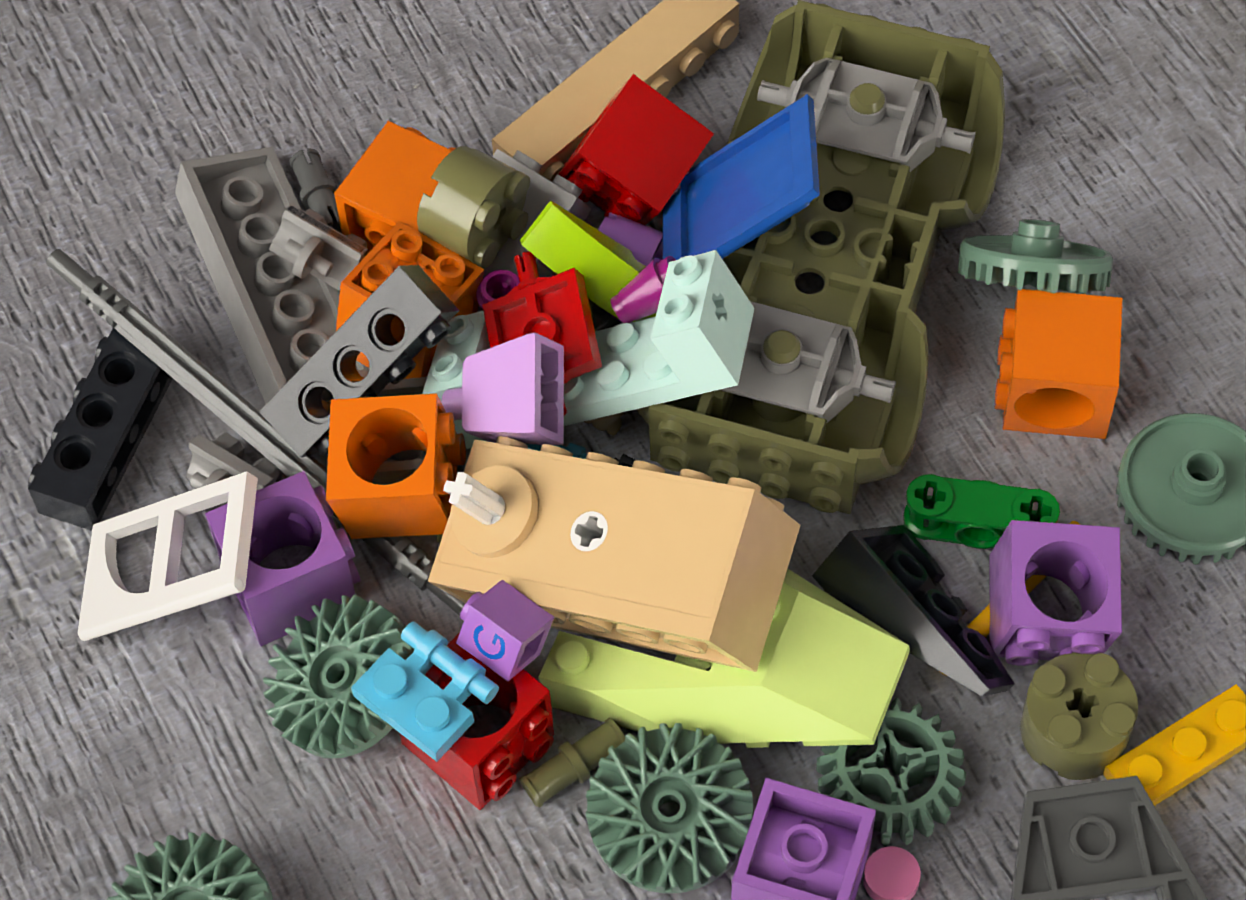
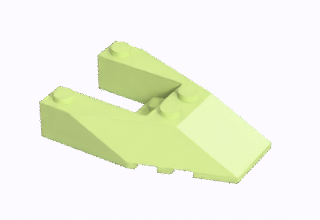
M787 569L757 672L676 655L673 662L559 631L538 677L541 684L550 690L551 706L553 708L602 722L612 718L618 726L638 732L641 727H645L647 731L659 729V724L666 723L668 728H673L675 723H681L683 729L696 731V728H700L706 736L709 734L715 735L719 744L745 743L747 748L769 747L771 742L800 741L803 742L804 746L874 745L908 658L910 647L880 626Z

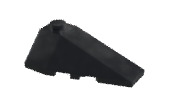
M904 525L849 531L812 575L824 589V592L908 644L910 654L983 697L1006 692L1015 684L985 636L966 626L962 616L968 611L959 597L952 596L950 598L947 596L939 583L945 576L944 572L935 559Z

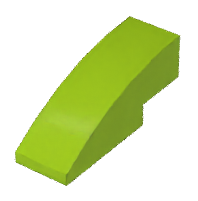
M551 200L520 239L522 246L556 274L572 268L578 270L584 276L588 298L617 319L619 318L611 306V298L617 295L623 287L646 267L634 258L631 250ZM656 313L639 320L655 317Z

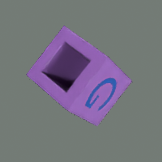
M501 580L484 594L480 591L476 592L466 602L460 613V619L464 622L456 644L502 678L509 681L540 655L554 616L507 582Z

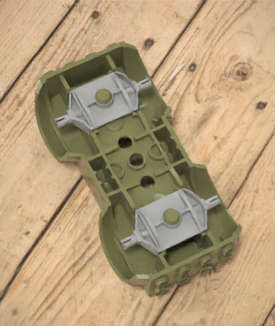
M798 0L797 5L775 16L726 145L808 94L814 100L820 195L814 198L803 210L723 258L728 269L754 307L739 384L733 387L635 409L649 424L651 461L658 462L662 467L671 471L680 472L681 469L695 470L712 477L713 481L717 483L728 484L731 477L745 479L761 486V493L770 498L784 499L787 497L809 503L813 508L822 512L834 513L839 511L846 514H851L860 484L880 481L894 476L902 470L909 459L916 441L926 395L928 375L927 329L925 324L915 314L937 242L941 230L959 228L981 219L992 197L999 171L1005 124L1003 71L989 52L990 46L979 44L966 38L958 39L929 32L921 27H909L880 20L875 16L859 15L834 9L826 4H814ZM837 190L846 192L851 196L853 204L845 211H832L824 205L823 199L826 194ZM819 231H828L833 233L838 240L830 245H820L815 243L811 236ZM814 272L824 279L825 286L818 293L805 294L795 286L796 278L802 273Z

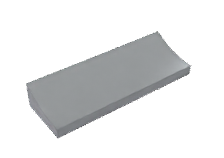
M273 146L181 162L175 190L177 200L265 404L275 396L336 332L340 295L339 290L310 273L304 279L292 273L294 264L269 250L280 228L284 210L291 204L302 210ZM356 361L358 373L365 378L369 368ZM325 388L321 399L328 401L333 399V395Z

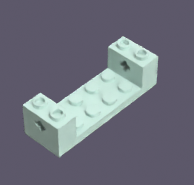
M717 250L694 256H684L669 262L655 317L631 323H622L615 327L595 331L602 367L573 378L564 384V401L568 411L564 416V426L733 387L739 384L754 307ZM483 311L468 315H458L448 322L452 329L437 344L422 394L437 393L440 401H442V395L446 390L462 387V371L465 359L470 355L490 348ZM462 419L454 421L457 434L462 433L464 435L466 449L472 448L474 439L486 441L466 433L462 427Z

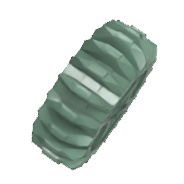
M898 697L892 701L890 710H887L875 740V750L871 756L859 759L858 765L846 767L853 753L863 745L821 746V751L825 755L818 757L816 771L823 775L818 779L817 787L820 794H827L833 798L876 810L873 830L881 832L880 841L884 847L890 843L892 833H899L901 840L908 845L913 841L914 828L928 838L934 831L933 820L945 825L950 820L951 811L949 807H957L961 802L962 793L958 788L964 786L966 781V772L959 768L964 762V752L962 749L952 748L956 740L954 731L939 732L942 722L939 714L923 720L921 718L923 708L920 703L914 705L910 713L901 711L902 704ZM897 740L907 742L916 748L904 747ZM885 756L888 767L892 768L894 774L899 775L897 787L894 776L890 775L887 768H883ZM936 777L935 783L925 795L908 803L907 795L910 787L923 783V778ZM874 794L879 796L886 804L875 802L864 795Z

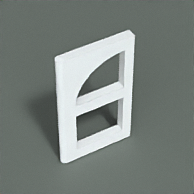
M246 471L93 524L78 626L79 638L82 641L91 640L243 592L246 587L258 478ZM228 502L220 569L177 582L185 516ZM157 526L149 592L130 593L122 583L117 568V539Z

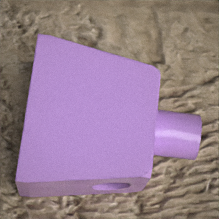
M529 333L468 356L463 362L462 387L448 389L442 395L441 402L446 413L452 412L454 421L462 419V427L466 433L488 442L496 443L497 437L503 436L518 440L524 444H563L564 346L538 333Z

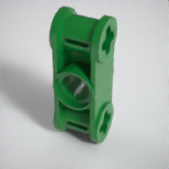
M925 474L916 477L908 486L906 491L907 505L903 513L904 526L915 538L963 544L976 549H988L995 547L1011 520L1057 523L1060 507L1052 494L1041 489L999 485L986 480L970 481ZM930 487L933 488L932 496L927 495L928 488ZM1034 502H1038L1037 510L1032 509ZM923 506H930V507H933V509H927V508H924ZM924 519L929 520L928 527L923 526Z

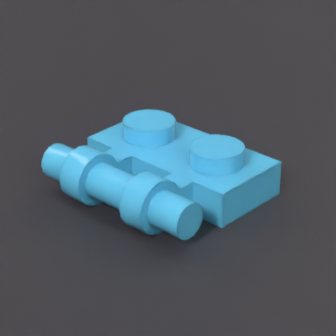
M412 621L403 630L401 639L411 646L414 652L404 660L388 648L357 680L351 689L353 697L438 762L474 723L473 712L462 705V703L473 694L483 703L488 704L498 693L499 686L485 676L486 669L472 658L464 660L447 647L448 640L436 630L426 631L415 621ZM433 665L452 678L451 682L444 689L425 676L426 672Z

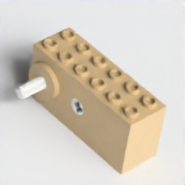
M503 436L497 437L496 443L474 439L464 472H458L455 482L447 480L444 485L443 491L450 495L449 502L452 506L428 582L466 603L476 592L480 591L484 594L499 581L504 580L554 616L550 628L757 672L800 529V524L783 512L784 505L781 502L764 497L760 494L761 486L741 478L731 477L728 484L712 482V477L691 469H681L678 476L667 474L663 468L645 461L636 460L633 462L632 467L618 465L619 462L609 456L594 452H588L586 459L573 457V454L568 450L549 444H543L541 450L537 451L528 449L526 444L518 440Z

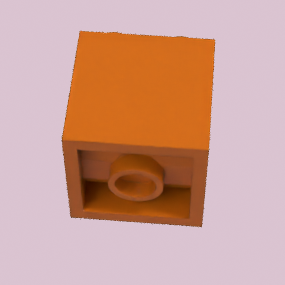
M388 120L334 192L342 234L349 235L353 233L367 241V255L398 221L419 232L417 214L423 193L432 197L439 182L431 177L441 161L456 148L443 147L427 139L424 134L414 128H403Z
M398 221L341 282L336 331L398 266L419 265L460 310L454 317L476 313L479 306L476 291L483 280L485 269ZM395 316L391 322V333L400 342L404 337L405 327L403 321L398 316ZM437 345L432 348L425 346L413 358L416 366L404 379L428 376ZM360 352L356 361L369 368L367 357Z
M1029 289L1017 291L1014 309L1005 308L1002 335L999 337L997 365H1000V373L996 383L994 409L1004 410L1003 430L1106 439L1119 389L1123 298L1063 292L1050 293Z
M437 393L332 399L330 404L326 501L351 539L443 534L452 506L449 502L450 495L443 491L444 485L447 480L455 482L458 465L465 464L466 445L464 435L462 433L457 434L455 430L452 412L446 413ZM406 450L426 451L422 464L406 479L388 485L372 483L377 469L392 455Z

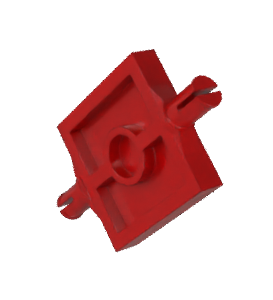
M523 252V257L519 254L516 255L514 262L519 278L518 286H515L505 296L482 305L490 348L529 333H538L564 346V384L573 378L601 368L602 363L584 276L578 270L572 268L552 277H540L536 262L537 257L531 252ZM564 401V416H565L568 411H567V408H566V405H565V401Z

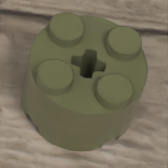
M459 146L450 152L434 171L431 178L439 183L432 197L423 193L417 214V226L420 233L474 264L487 268L492 264L498 251L503 247L508 238L516 240L526 228L529 216L527 212L523 211V207L530 186V177L480 150Z
M1069 653L1051 659L1034 672L1022 712L1020 731L1028 754L1039 765L1042 766L1043 763L1057 771L1058 776L1067 779L1086 780L1103 775L1105 766L1121 757L1128 746L1138 715V698L1135 688L1128 676L1119 668L1117 661L1110 655L1104 653Z

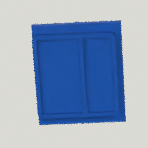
M808 94L690 168L663 207V259L667 256H672L678 260L684 256H694L717 250L723 259L803 210L814 198L820 195L814 100Z

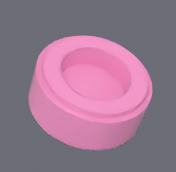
M895 846L880 848L868 858L865 864L863 877L865 889L874 900H911L919 887L920 866L916 858L903 848Z

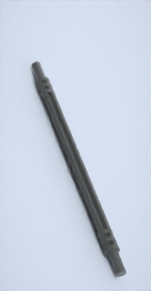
M56 249L49 255L46 264L80 292L79 299L288 477L304 471L313 489L322 486L326 492L327 468L313 456L300 458L254 406L101 276H91L61 249ZM407 536L361 538L419 589L424 591L428 588L460 616L466 603L428 582L435 560Z

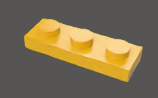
M1237 684L1105 766L1104 777L1110 780L1137 776L1154 806L1246 748V695Z

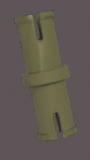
M608 718L605 720V723L572 745L567 741L559 746V753L526 776L520 777L519 781L529 798L539 808L544 802L578 780L581 784L591 777L590 771L599 766L601 757L606 758L609 755V747L612 745L614 748L618 747L625 741V736L614 720Z

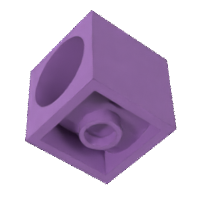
M304 471L256 491L246 587L243 592L236 593V596L260 647L288 635L285 632L287 627L296 629L294 620L296 616H301L308 621L316 617L311 606L318 605L321 607L323 599H330L339 605L342 604V595L350 598L356 595L353 584L361 581L352 559L355 557L354 550L344 529L340 528L337 530L331 517L334 515V512L326 501L325 490L322 486L313 489ZM228 503L205 513L220 562ZM304 545L315 549L308 559L291 568L268 569L259 566L268 554L281 547Z
M1011 520L989 555L990 646L998 657L1006 658V663L1011 665L1028 666L1038 663V660L1050 661L1064 654L1105 653L1122 633L1120 527ZM1032 575H1045L1062 581L1077 596L1082 608V616L1077 621L1066 622L1045 615L1031 601L1026 590L1025 581Z
M765 778L732 879L731 900H855L870 853L876 810Z

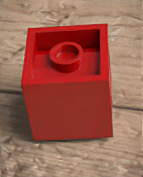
M632 74L608 102L558 175L582 189L583 191L578 198L583 202L591 201L605 212L604 217H608L609 212L647 225L661 212L714 133L636 75Z
M458 633L448 643L447 647L464 660L471 658L486 669L485 676L499 686L498 693L488 704L483 703L471 694L462 705L466 708L475 705L496 706L511 714V719L500 730L488 736L478 738L461 736L438 762L401 733L399 735L401 743L478 810H481L491 799L498 801L503 798L514 785L516 774L529 761L532 763L539 761L552 746L554 726L550 690L524 669L509 681L505 680L457 645ZM435 665L425 674L427 678L442 689L452 680L450 676Z

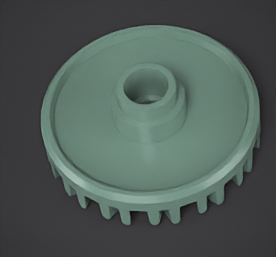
M1022 219L1019 220L1018 231L1013 232V235H980L965 238L960 243L957 273L965 275V279L985 281L987 285L1003 282L1004 286H1015L1018 290H1022L1025 285H1031L1038 290L1056 293L1058 290L1085 294L1087 291H1105L1106 287H1110L1113 257L1102 248L1065 241L1064 237L1059 235V223L1046 220Z
M1181 413L1156 420L1137 433L1123 454L1117 474L1118 482L1116 486V494L1119 495L1117 506L1118 508L1124 506V522L1126 524H1133L1132 534L1136 536L1139 531L1143 532L1147 536L1146 546L1148 548L1159 544L1158 553L1160 556H1165L1167 549L1179 552L1178 561L1184 562L1187 556L1190 555L1194 565L1200 563L1202 556L1213 555V562L1216 563L1220 561L1222 555L1227 560L1231 559L1236 549L1241 546L1246 550V430L1217 416L1202 413Z
M342 595V604L339 605L327 598L323 599L321 607L312 605L311 609L316 614V617L310 621L301 616H296L294 618L296 629L291 627L285 629V632L293 640L287 649L279 644H274L273 649L278 653L279 657L268 660L269 665L277 670L276 678H263V682L270 687L264 692V697L274 703L275 706L266 710V713L274 718L272 721L273 726L284 732L281 736L292 742V744L322 758H344L358 754L378 743L393 729L392 726L353 697L351 687L388 648L404 660L414 652V649L401 639V634L406 627L402 620L375 601L370 599V602H367L357 595H353L351 598Z
M666 723L659 724V729L647 731L645 727L639 728L638 735L633 736L629 733L625 736V741L618 747L614 748L613 745L609 747V755L606 758L601 757L599 760V768L595 776L591 775L589 780L590 790H587L586 793L588 828L599 855L608 867L619 877L638 888L669 894L683 893L704 887L727 872L741 854L754 811L749 778L746 777L739 758L733 756L732 750L729 747L724 748L719 744L715 735L709 734L706 736L700 728H696V731L683 729L681 723H675L673 728H668ZM665 803H679L680 810L674 816L667 817L659 811L660 806Z
M189 832V839L179 840L175 836L169 835L166 839V846L159 841L153 843L157 850L148 857L140 852L136 853L134 857L137 866L125 865L124 870L129 874L123 885L113 882L111 887L118 895L107 898V900H273L272 892L264 873L248 855L226 839L222 838V841H219L202 832L200 837L193 832Z

